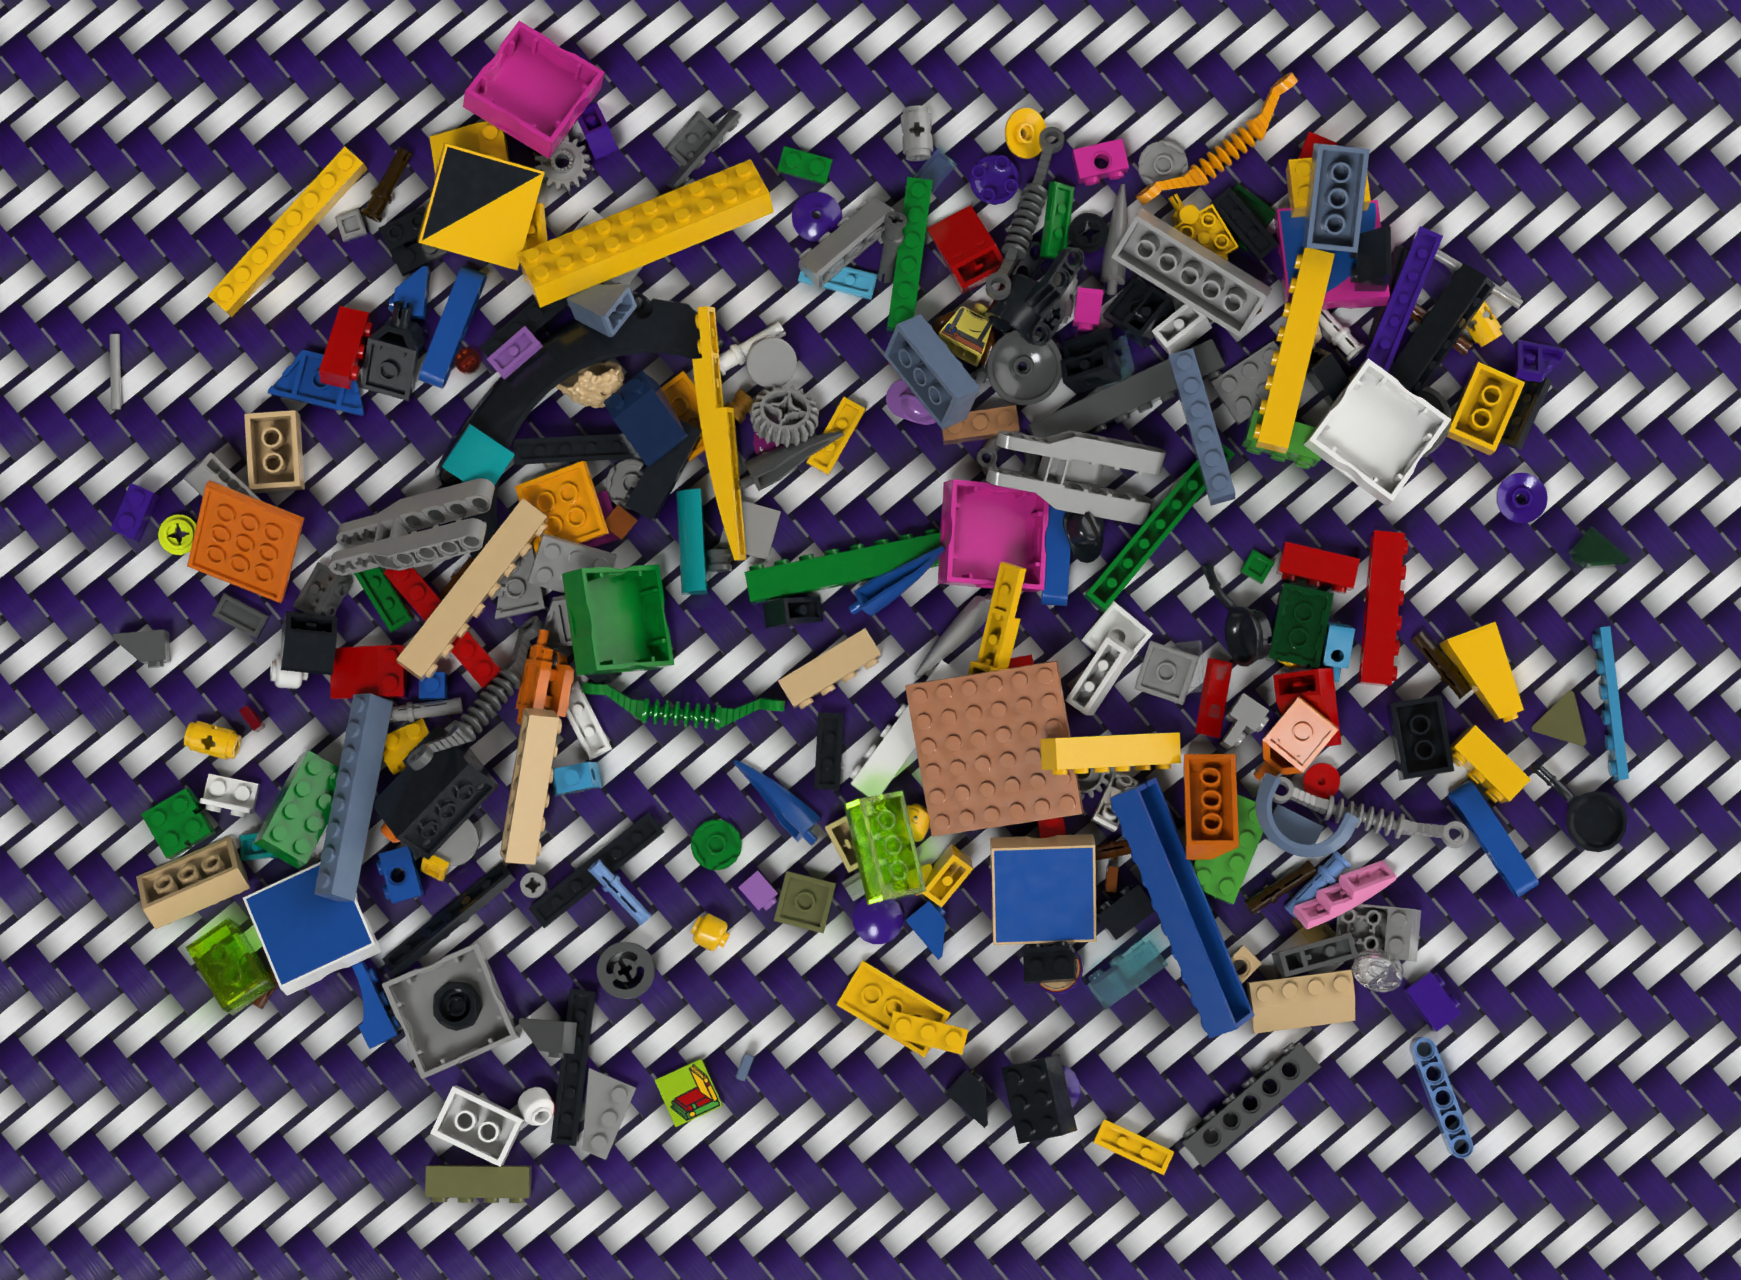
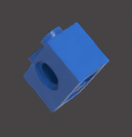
M405 846L378 854L380 860H377L376 864L379 874L385 877L386 885H383V891L386 900L391 899V903L396 904L425 896L413 850L410 847ZM398 868L403 869L405 872V879L400 883L395 882L393 879V872Z

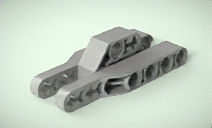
M1000 430L998 431L996 445L1010 450L1042 456L1038 474L1034 475L989 467L986 481L997 486L1034 492L1057 510L1083 515L1090 511L1094 517L1144 525L1151 508V498L1140 494L1092 485H1098L1103 465L1111 466L1115 470L1120 468L1133 470L1143 475V472L1159 475L1166 451L1153 446L1071 430L1043 438Z
M483 478L400 499L376 515L341 524L338 528L336 540L342 546L351 548L336 551L332 554L329 564L330 570L341 576L377 567L400 571L449 560L455 556L480 550L484 541L486 522L475 518L462 521L461 519L490 510L495 489L494 484ZM455 520H456V522H454V523H450V524H446V525L439 526V524H443V523H447V522H451V521H455ZM433 526V528L416 532V530Z

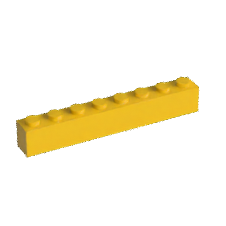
M344 146L208 296L229 316L233 317L368 170L364 163Z
M1305 247L1302 254H1297L1294 268L1298 269L1296 278H1291L1288 292L1293 294L1291 302L1285 303L1282 317H1286L1285 327H1279L1276 341L1281 343L1279 351L1274 350L1270 365L1275 366L1273 375L1268 374L1265 389L1269 390L1267 400L1262 399L1259 414H1262L1263 417L1261 424L1256 423L1253 434V438L1257 439L1255 447L1286 454L1332 269L1334 253Z

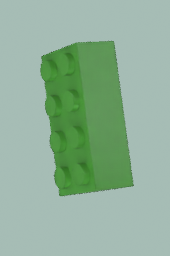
M1238 794L1239 847L1212 860H1193L1192 863L1204 894L1230 905L1234 904L1263 834L1256 815V802Z

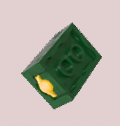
M1283 583L1280 586L1271 629L1272 637L1269 638L1268 643H1272L1271 650L1268 656L1265 657V660L1284 664L1290 669L1298 667L1309 670L1318 669L1334 593Z

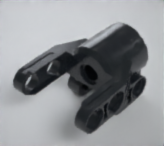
M1030 241L1025 259L1018 260L1010 273L1011 293L1003 300H993L985 312V318L1004 335L1011 332L1014 327L1029 344L1044 346L1050 341L1064 319L1065 311L1063 306L1055 302L1062 297L1082 267L1084 254L1082 250L1075 247H1067L1061 250L1041 281L1038 282L1032 278L1043 263L1044 257H1040L1041 243ZM1033 246H1036L1038 253L1032 259L1030 257V250ZM1073 252L1075 254V261L1072 265H1069L1067 261L1068 255ZM1020 266L1024 268V275L1016 274ZM1059 272L1061 274V282L1056 286L1054 284V276ZM1000 283L998 291L1003 290L1005 285ZM1040 327L1042 336L1036 341L1034 333Z

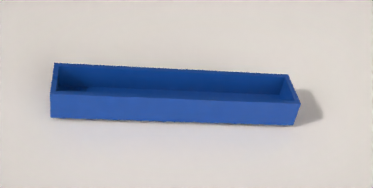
M1154 777L1110 797L1111 808L1118 817L1122 835L1128 841L1131 848V857L1141 872V881L1148 889L1151 905L1154 911L1158 913L1162 932L1170 942L1172 956L1180 966L1181 977L1189 988L1192 1004L1199 1012L1201 1026L1207 1032L1210 1039L1237 1030L1255 1015L1190 860H1186L1185 846L1158 781Z

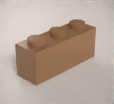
M1016 405L971 411L966 420L943 430L941 428L943 445L989 439L992 436H997L1000 430L1015 433L1020 431Z

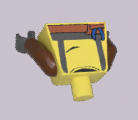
M977 303L972 310L960 307L957 312L951 311L938 317L932 328L939 338L946 343L954 356L978 367L979 363L981 364L980 369L974 372L973 377L976 380L977 373L983 371L986 374L983 382L985 383L988 381L987 359L991 348L996 343V335L991 330L992 325L985 318L987 308Z

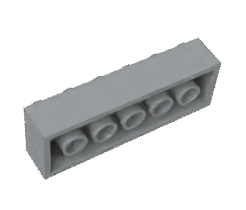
M1143 208L1135 216L1111 256L1112 259L1242 338L1272 290L1266 284Z

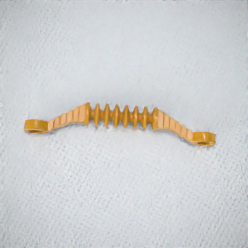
M1290 72L1272 85L1260 113L1245 122L1248 130L1241 126L1238 127L1240 136L1232 132L1230 134L1232 143L1224 139L1222 140L1224 149L1218 145L1214 147L1217 155L1210 151L1206 153L1209 161L1207 162L1205 159L1200 158L1201 168L1193 164L1180 177L1155 181L1146 186L1136 195L1141 205L1150 202L1162 190L1199 185L1206 186L1209 184L1207 175L1213 179L1217 177L1214 169L1222 173L1225 171L1222 163H1225L1227 166L1232 165L1230 156L1238 160L1240 159L1238 150L1244 154L1248 152L1245 144L1253 148L1256 146L1253 140L1254 137L1258 141H1262L1279 100V95L1289 90L1298 81L1294 74Z

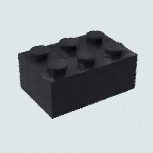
M1441 695L1386 705L1399 781L1454 771Z
M1060 1054L1019 1062L1001 1068L1019 1144L1062 1136L1077 1131Z

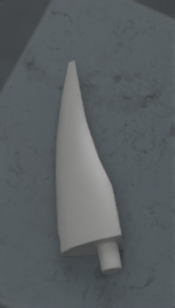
M1125 184L1120 185L1102 259L1100 282L1107 283V294L1109 295L1117 294L1118 284L1125 285L1126 267L1111 258L1128 230Z
M987 594L985 597L976 596L970 601L933 645L915 672V676L920 677L969 639L987 621L992 595Z

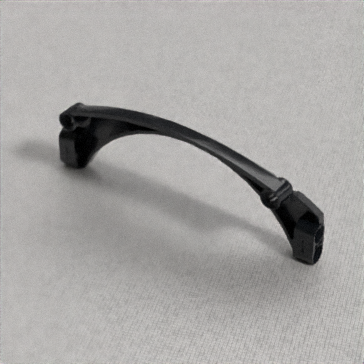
M631 291L634 298L640 297L641 306L631 313L613 337H608L576 319L562 326L540 342L543 346L505 380L500 377L481 398L459 428L435 470L437 479L444 487L463 483L456 476L448 480L443 479L442 473L445 469L441 465L469 424L509 450L511 442L521 424L542 398L563 380L586 367L618 356L638 353H663L679 355L690 359L702 358L697 345L698 339H700V330L696 326L695 316L698 313L687 303L655 298L650 301L643 294ZM717 335L718 348L720 351L726 345ZM500 478L494 485L495 489L490 510L461 519L462 521L475 518L487 524L482 548L469 553L474 559L499 529L497 522V497ZM455 520V521H451V522H447V523H444V524L446 525V524L454 523V522H456V520Z

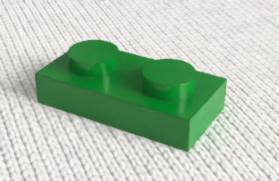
M784 146L777 172L826 185L833 159Z

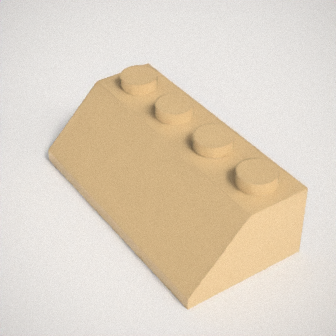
M231 836L136 876L142 909L155 930L250 889L246 870Z
M1352 970L1246 982L1248 1000L1255 1015L1251 1018L1253 1034L1355 1021V990Z

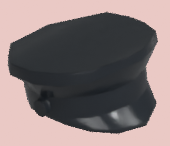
M447 982L434 994L433 1016L441 1025L458 1031L475 1024L482 1006L480 997L471 984Z

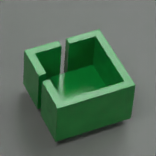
M185 788L141 814L166 859H174L191 849L192 846L190 844L198 845L216 834L206 814L199 812L202 810V807L191 789Z

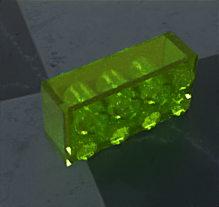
M903 791L860 798L844 804L867 905L925 892V883Z

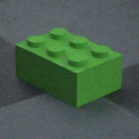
M1258 410L1253 411L1248 420L1241 446L1247 447V452L1256 455L1264 452L1270 454L1271 459L1279 462H1285V459L1295 462V466L1303 469H1309L1310 466L1315 467L1321 458L1303 445L1315 427L1294 422L1286 454L1255 447L1257 439L1253 438L1256 423L1261 424L1263 415L1259 414Z

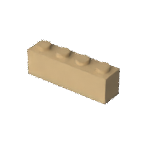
M866 628L778 680V683L794 709L799 706L802 710L814 702L812 698L819 693L825 696L836 689L834 684L841 680L846 683L858 676L857 670L862 667L868 670L878 664L879 660L877 658L881 657V653Z

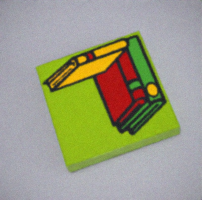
M702 1059L655 1080L675 1127L723 1106Z

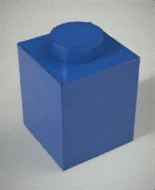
M435 672L430 679L426 677L423 681L419 680V699L423 701L448 700V674L445 672Z

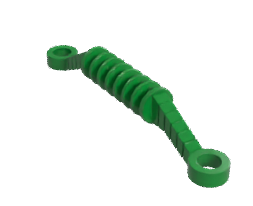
M582 682L581 690L582 693L606 695L645 724L649 716H652L653 723L656 725L659 718L662 717L664 725H667L669 719L672 718L674 726H677L679 720L683 719L684 727H687L690 720H693L694 728H698L700 721H703L705 729H708L710 722H713L715 730H719V728L759 709L785 711V700L774 698H759L737 708H726L717 705L715 711L711 712L710 704H707L704 711H701L700 703L696 704L694 710H691L689 702H686L684 709H681L679 701H676L674 708H671L669 700H666L664 707H661L659 699H656L654 705L650 706L649 698L644 700L631 699L605 683Z

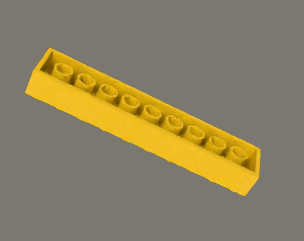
M749 159L517 253L523 275L541 308L772 214L774 211L770 193L753 162Z

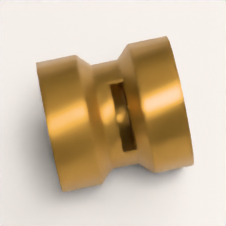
M739 389L734 394L735 398L732 401H727L724 407L734 408V420L742 424L746 419V415L751 412V406L755 401L743 390Z

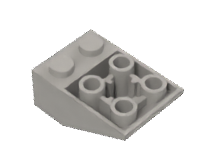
M1359 904L1353 909L1337 916L1335 936L1351 932L1358 956L1417 962L1421 910Z

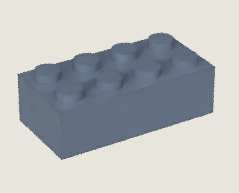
M1314 143L1302 241L1303 247L1358 253L1370 149Z
M921 314L897 324L884 357L942 430L966 420L980 390L977 382L968 374L961 362L955 358L946 343L939 338L932 326L926 322Z

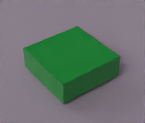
M1253 549L1240 572L1262 585L1275 562Z

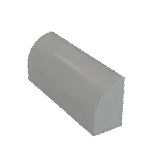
M211 452L183 478L202 497L205 486L210 480L260 500Z

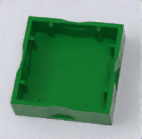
M638 565L622 569L611 567L580 568L562 574L577 676L656 670L674 665L670 633L664 612V593L659 565Z

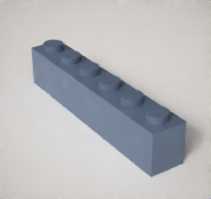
M1191 348L1168 355L1169 365L1210 506L1235 499V489L1194 349Z

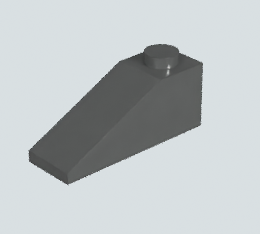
M1351 932L1271 953L1278 978L1296 975L1358 957Z

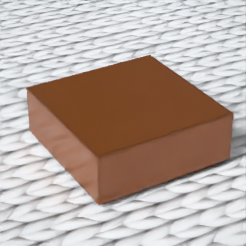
M617 505L605 519L608 530L622 541L638 520L621 506Z
M1109 866L1106 868L1104 891L1108 893H1116L1118 867Z

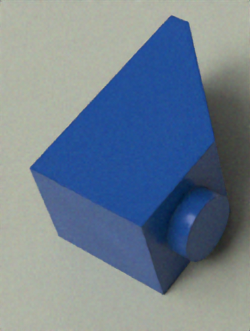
M422 266L395 288L394 296H390V311H393V303L395 301H405L404 308H406L407 302L414 306L411 319L426 321L431 275L428 266Z
M928 901L905 921L939 960L943 955L946 923L943 915L946 912L936 903L932 904Z

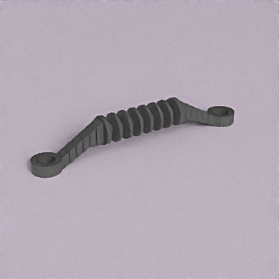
M1047 127L1040 133L1039 145L1042 153L1033 182L1024 186V193L1020 197L1021 202L1018 203V210L1015 211V218L1011 222L1012 227L1009 228V235L1006 236L1005 244H1003L1001 249L1005 258L998 272L992 274L986 280V293L994 300H1003L1011 293L1010 273L1018 260L1025 259L1026 250H1028L1029 242L1033 237L1032 233H1034L1035 225L1039 221L1038 217L1042 213L1041 208L1044 207V200L1048 196V191L1044 188L1052 155L1059 152L1064 146V134L1056 127ZM1052 136L1056 137L1058 142L1049 144L1045 139ZM998 282L1004 284L1005 288L996 291L991 286Z
M538 616L529 618L521 625L511 661L504 669L499 671L500 678H493L492 682L494 685H487V692L480 693L481 700H474L473 704L475 707H468L467 712L469 715L462 714V722H455L453 728L446 736L421 745L409 755L407 764L414 771L426 766L435 752L467 742H473L476 739L475 733H481L483 730L481 725L487 726L489 724L487 717L491 719L495 717L493 710L500 711L502 708L500 703H507V696L511 697L514 695L512 688H520L530 640L538 636L539 629L543 630L545 626Z

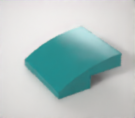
M469 424L441 467L463 482L483 478L495 485L515 454Z

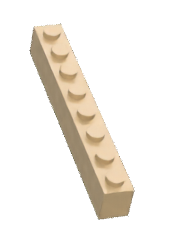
M522 498L396 659L397 663L420 681H423L426 677L430 679L438 669L436 663L441 657L447 658L453 650L454 646L452 643L457 637L462 638L470 628L468 622L473 616L478 618L486 607L483 603L489 596L493 598L501 588L500 581L504 576L509 578L517 567L515 562L520 556L524 558L533 547L530 544L536 536L540 538L548 528V525H546L547 516Z

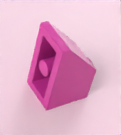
M1078 287L1075 296L1072 326H1076L1079 331L1092 332L1093 328H1098L1104 290Z

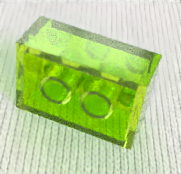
M229 918L186 946L187 951L220 1007L231 1015L236 1014L275 987L274 982L240 925Z

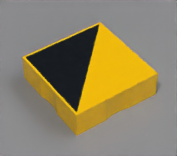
M444 142L434 177L433 191L430 201L426 206L417 239L418 243L518 270L519 260L517 253L523 251L545 172Z

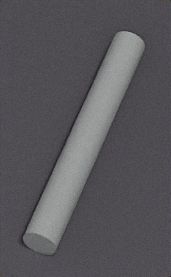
M110 334L111 410H121L120 334Z

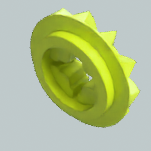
M185 515L168 517L163 521L158 532L161 546L167 552L174 555H183L190 552L196 523ZM178 525L182 532L189 533V535L182 537L181 545L178 539L169 537L177 533Z

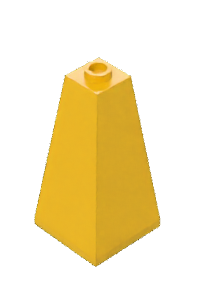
M1496 622L1439 643L1443 652L1452 664L1458 668V672L1495 720L1503 718L1505 723L1519 718L1517 713L1524 709Z

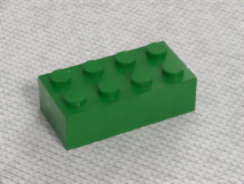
M309 750L299 755L253 844L295 868L306 865L329 822L339 768Z

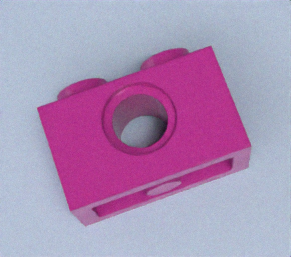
M1122 139L1073 149L1072 159L1078 184L1085 183V186L1099 183V179L1109 177L1110 180H1117L1123 178L1125 173H1128L1129 165ZM1096 159H1104L1108 166L1104 169H1099L1095 166L1094 161Z

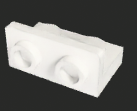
M208 774L204 796L200 798L199 803L206 804L205 810L221 812V808L231 810L230 815L245 818L246 813L254 814L260 784Z

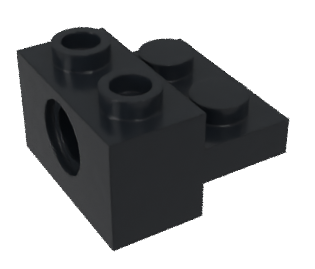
M424 206L378 228L402 276L448 255L446 250L418 243L417 241L426 210Z
M1133 277L1102 315L1106 321L1123 331L1125 337L1145 349L1155 337L1152 330L1175 312L1172 298L1154 286L1149 287Z
M1108 327L1062 342L1064 360L1060 361L1063 383L1075 394H1080L1122 379L1119 356L1114 352L1112 331Z

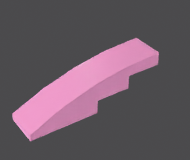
M1383 860L1340 875L1339 883L1318 890L1315 899L1295 905L1293 914L1308 930L1353 909L1393 883L1397 876Z

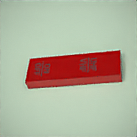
M1208 658L1195 730L1196 734L1220 738L1233 663Z

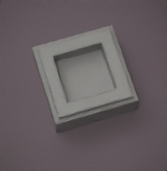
M359 209L335 217L343 242L368 234Z

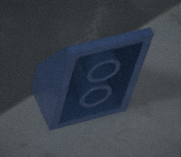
M643 371L603 401L614 422L648 467L688 436L658 382Z

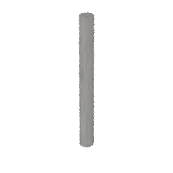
M1437 250L1434 259L1454 271L1460 269L1462 266L1461 262L1441 250ZM1495 284V287L1490 292L1517 309L1523 303L1522 299Z

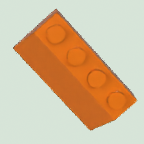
M1184 754L1186 860H1212L1239 847L1236 755Z

